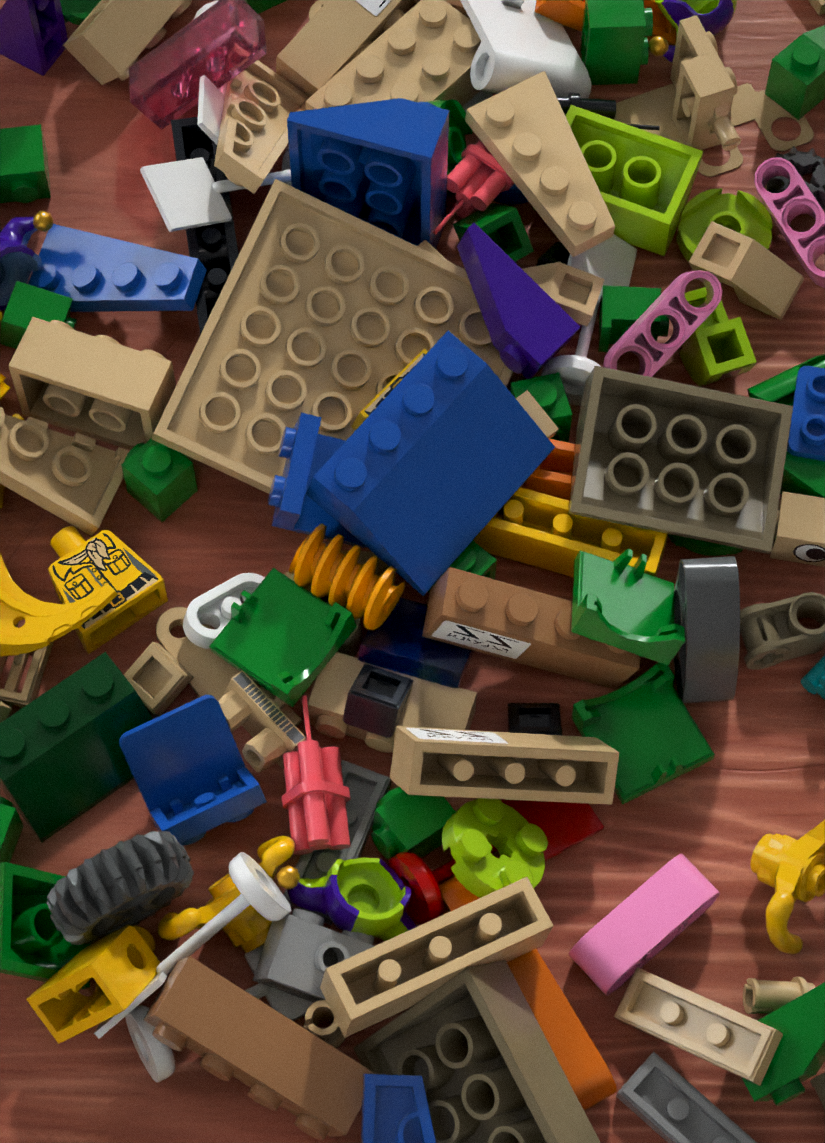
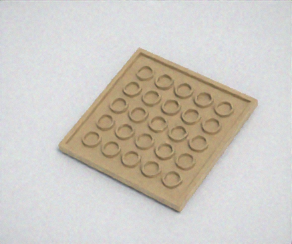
M275 179L160 418L152 440L270 494L274 476H282L286 458L278 457L285 427L294 428L301 412L322 417L318 434L346 441L355 431L351 426L359 412L424 348L429 351L448 330L486 362L506 387L513 371L503 363L500 358V352L493 346L464 268Z

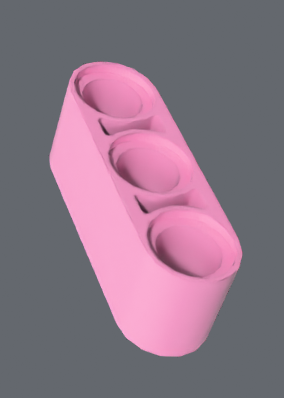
M781 157L765 160L758 166L755 172L754 183L759 199L770 213L773 222L810 279L816 285L825 288V271L815 266L817 258L825 254V212L790 161ZM775 176H783L790 180L789 186L780 193L767 191L765 189L766 183ZM801 214H808L816 220L814 226L805 232H797L790 227L791 221Z
M702 270L690 271L678 276L609 349L604 357L603 367L617 370L616 366L619 357L623 353L631 351L636 354L640 362L637 374L652 377L719 305L722 297V287L717 277L708 271ZM693 279L703 282L707 290L706 299L699 307L690 305L685 298V288ZM660 315L669 318L673 324V334L665 343L655 341L650 330L652 322Z
M679 854L590 929L573 946L569 956L606 996L610 995L633 976L637 967L641 969L697 920L716 901L720 892L683 854Z

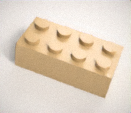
M420 0L305 101L306 110L398 98L415 102L454 99L463 107L480 92V90H476L472 86L470 70L473 57L481 40L471 20L446 1Z

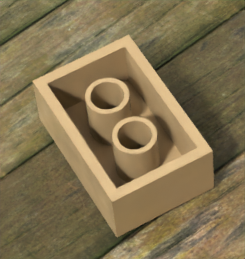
M32 317L8 365L23 415L129 450L141 442L146 443L152 438L176 387L172 361L167 360L160 353L148 349L138 351L123 346L115 339L106 335H88L76 331L70 325L58 320L48 322Z

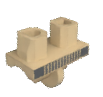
M243 670L230 679L222 698L218 702L231 733L242 725L253 737L245 744L242 750L244 759L256 772H261L276 763L283 769L282 755L287 752L297 751V744L306 740L305 735L297 728L302 719L291 709L290 705L261 686L259 688Z

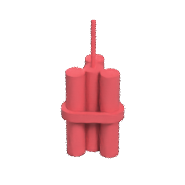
M480 139L475 145L470 144L462 151V160L447 175V190L456 193L457 201L453 205V209L434 229L433 233L435 235L455 213L465 218L475 208L479 211H485L500 193L509 190L514 185V182Z
M303 695L302 705L306 740L297 744L298 751L287 752L282 755L286 793L281 796L282 807L288 810L290 834L295 842L293 853L295 855L309 854L314 850L327 848L342 850L351 846L346 802L351 799L350 789L344 786L340 748L335 746L321 748L318 741L311 739L307 696Z

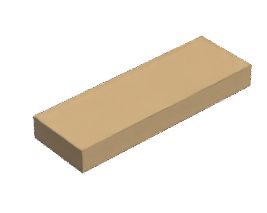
M638 967L614 1015L616 1019L759 1086L783 1037V1033L773 1027Z

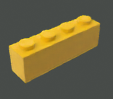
M520 487L473 540L490 554L574 577L575 558L580 550L614 561L629 548L633 550V557L628 565L634 567L643 553L647 555L644 573L657 577L668 534L568 514L570 501Z

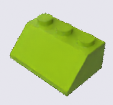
M570 105L566 118L614 221L615 229L613 234L631 245L665 256L680 223L681 215L687 204L704 151Z

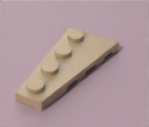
M241 47L238 48L230 60L214 166L224 172L225 176L232 183L245 187L255 194L288 144L287 119L290 112L305 111V101L309 96Z
M545 71L466 109L465 122L572 257L613 237L614 221Z
M0 407V484L90 536L100 527L124 477L121 464L124 463L129 450L118 447L116 451L95 445L96 439L79 433L72 437L48 429L47 422L32 417L24 421L6 415L4 409Z

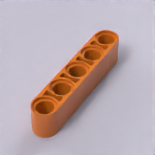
M455 876L439 885L443 897V914L479 899V897L467 890ZM534 949L508 961L507 964L584 1111L616 1093L617 1086L609 1068L538 950Z

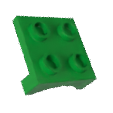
M629 548L614 561L580 550L574 564L571 632L634 653L640 657L669 665L685 642V627L674 624V583L644 573L647 555L643 553L634 567L629 566L628 563L633 557V550Z
M272 568L252 594L245 590L242 591L241 596L244 603L241 606L235 602L231 605V620L209 648L211 652L237 670H243L253 681L293 707L354 631L356 624L352 612L337 602L330 606L305 588L296 585L293 580L275 568Z
M660 662L618 690L601 697L581 700L573 704L571 718L582 737H596L620 752L614 791L622 805L713 760L715 756L674 689L673 682L675 676L668 665Z

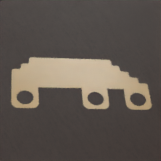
M673 83L616 103V115L613 120L625 124L660 126L659 130L645 131L685 144L672 120L676 88ZM748 83L737 86V93L733 95L731 105V123L733 126L755 119L770 147L776 151H786L793 146L803 145L813 139L814 132L805 116L800 120L796 119L765 94V90L756 92L752 85ZM781 117L792 118L799 123L801 133L795 140L782 141L773 135L771 130L772 123ZM738 147L729 150L730 159L726 164L711 166L701 160L698 170L702 175L712 177L741 166L743 156Z

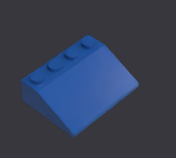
M398 98L290 112L287 119L292 187L411 244L418 246L426 240L435 249L437 248L445 225L436 235L433 231L446 217L449 110L438 108L428 102H415Z
M448 330L312 477L306 495L389 567L393 566L396 568V573L424 596L554 450L555 446L489 365Z

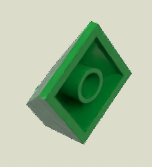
M8 862L0 863V973L46 982L80 951L91 945H76L66 942L61 931H57L50 917L52 913L47 905V896L57 881L66 876ZM90 980L81 988L82 990L90 988Z

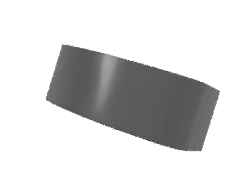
M735 556L681 559L674 589V624L685 627V642L673 658L678 695L683 703L733 700L737 686L740 652V586L737 561Z

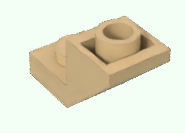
M711 221L689 260L692 270L708 271L715 275L719 282L733 287L739 302L779 320H782L804 281V277L756 240Z
M561 262L522 269L576 323L588 326L602 289L603 278Z

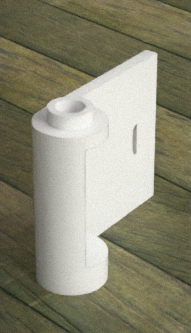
M460 0L481 40L473 57L470 70L471 83L476 90L498 94L545 71L556 96L568 97L569 93H579L580 98L589 97L592 84L584 63L562 24L535 12L536 0Z

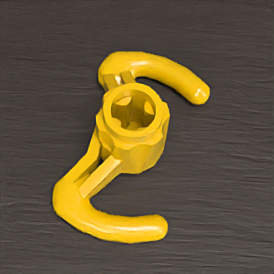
M825 820L798 840L787 835L766 834L757 843L751 857L750 867L752 872L757 874V879L775 888V894L768 903L765 912L766 929L772 944L784 953L796 954L803 947L801 938L791 934L787 928L796 899L808 902L815 896L820 897L825 893Z
M282 835L272 838L258 847L257 854L262 860L259 865L272 880L278 867L293 855L295 850L293 839ZM229 873L208 888L213 897L206 903V906L198 909L187 908L179 914L175 912L166 914L158 924L159 936L164 940H176L194 929H201L235 900L241 893L233 883ZM249 905L222 929L234 947L240 945L245 953H248L265 943L272 921L264 918Z

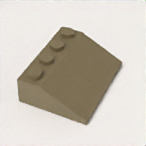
M594 366L585 382L576 432L568 514L770 554L773 545L793 406Z
M506 960L466 968L354 1047L361 1065L376 1074L422 1076L436 1143H601Z

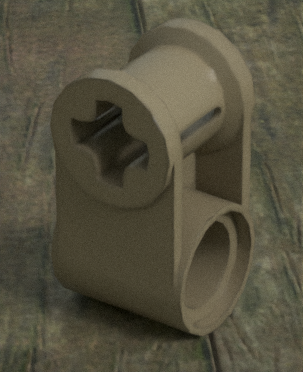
M809 592L771 603L754 604L740 610V633L747 650V654L744 657L747 668L751 670L764 669L782 661L815 654L823 650L825 647V596ZM811 618L816 620L821 627L818 629H807L800 625L798 620Z

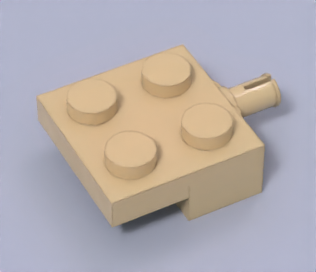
M695 15L680 20L670 76L676 88L672 120L687 146L703 150L721 144L725 151L735 149L741 143V138L731 123V105L733 95L737 93L735 75L730 67H724L718 56V47L714 35L710 31H705L698 16Z

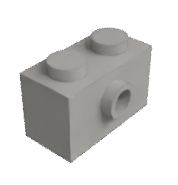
M293 909L292 915L287 914L279 921H272L253 981L313 1003L318 1000H326L320 989L325 969L374 947L375 937L343 930L342 933L323 927L325 921L323 917L309 911Z

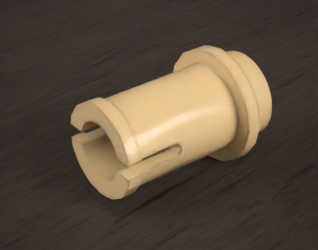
M798 976L793 977L791 982L748 978L746 980L747 984H744L743 1006L747 1014H770L814 989L815 985L807 983L803 977Z
M318 1000L312 1003L306 1011L303 1028L335 1048L340 1047L345 1038L327 1001ZM327 1021L332 1023L328 1028L321 1029L317 1027L321 1022Z

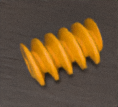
M323 523L319 524L301 543L290 564L289 573L294 574L295 584L299 587H306L311 584V592L315 597L323 598L329 594L328 601L330 606L335 602L341 606L346 605V609L352 612L354 620L364 615L363 624L365 628L372 631L379 628L399 601L405 589V582L398 586L393 585L396 568L393 566L386 569L380 576L377 575L375 572L379 558L375 555L371 556L363 565L359 564L358 560L361 553L359 545H354L346 554H343L341 548L344 536L341 534H337L328 544L324 542L327 526Z

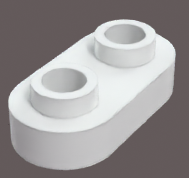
M242 573L191 601L183 620V630L187 638L201 648L210 649L209 646L231 620V605L235 602L241 606V602H244L241 596L242 591L245 590L252 594L265 577L255 573ZM202 624H208L212 626L214 629H208L204 627Z

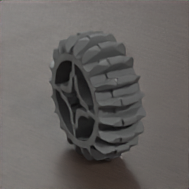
M150 831L145 835L137 834L124 842L119 841L109 849H102L94 857L84 859L83 864L69 870L66 877L57 881L47 896V905L52 913L50 917L57 931H61L66 942L76 945L92 944L126 925H139L141 921L154 916L157 911L169 906L173 899L181 896L184 890L189 887L194 875V871L189 863L191 859L184 846L180 845L176 837L168 831Z

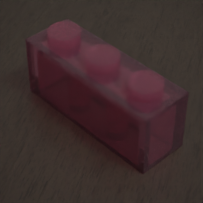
M219 0L129 68L130 103L161 130L171 123V120L179 118L198 104L201 76L206 75L219 89L267 54L264 19L244 0Z

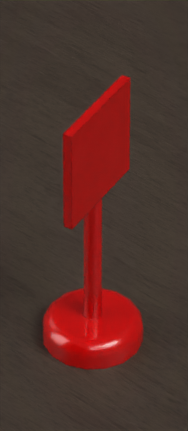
M500 799L502 803L520 813L529 824L537 825L543 830L548 841L547 849L543 852L545 861L604 829V825L588 803ZM491 844V846H492V851H491V853H494V852L498 851V850ZM401 852L388 860V866L395 871L404 886L411 888L410 903L407 909L409 915L419 924L427 923L442 914L443 897L438 883L454 875L451 867L456 862L453 859L431 871L425 861L415 853Z

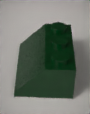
M106 652L0 723V787L41 843L134 779L119 745V739L123 733L153 718L136 690Z

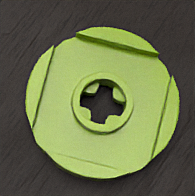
M722 188L706 190L693 197L684 207L676 236L677 244L684 258L689 262L708 226L713 221L756 240L766 249L770 250L773 227L770 213L762 202L749 193L738 190L737 195H733L730 193L721 194Z
M477 798L465 803L447 820L442 832L443 850L445 851L450 847L451 855L456 862L451 867L452 872L467 890L479 898L525 877H528L533 888H535L543 877L545 869L543 852L548 846L545 833L537 825L529 824L520 813L502 803L500 799ZM491 844L499 851V858L491 853Z

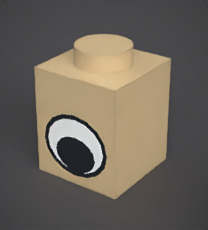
M782 491L770 558L825 567V498Z

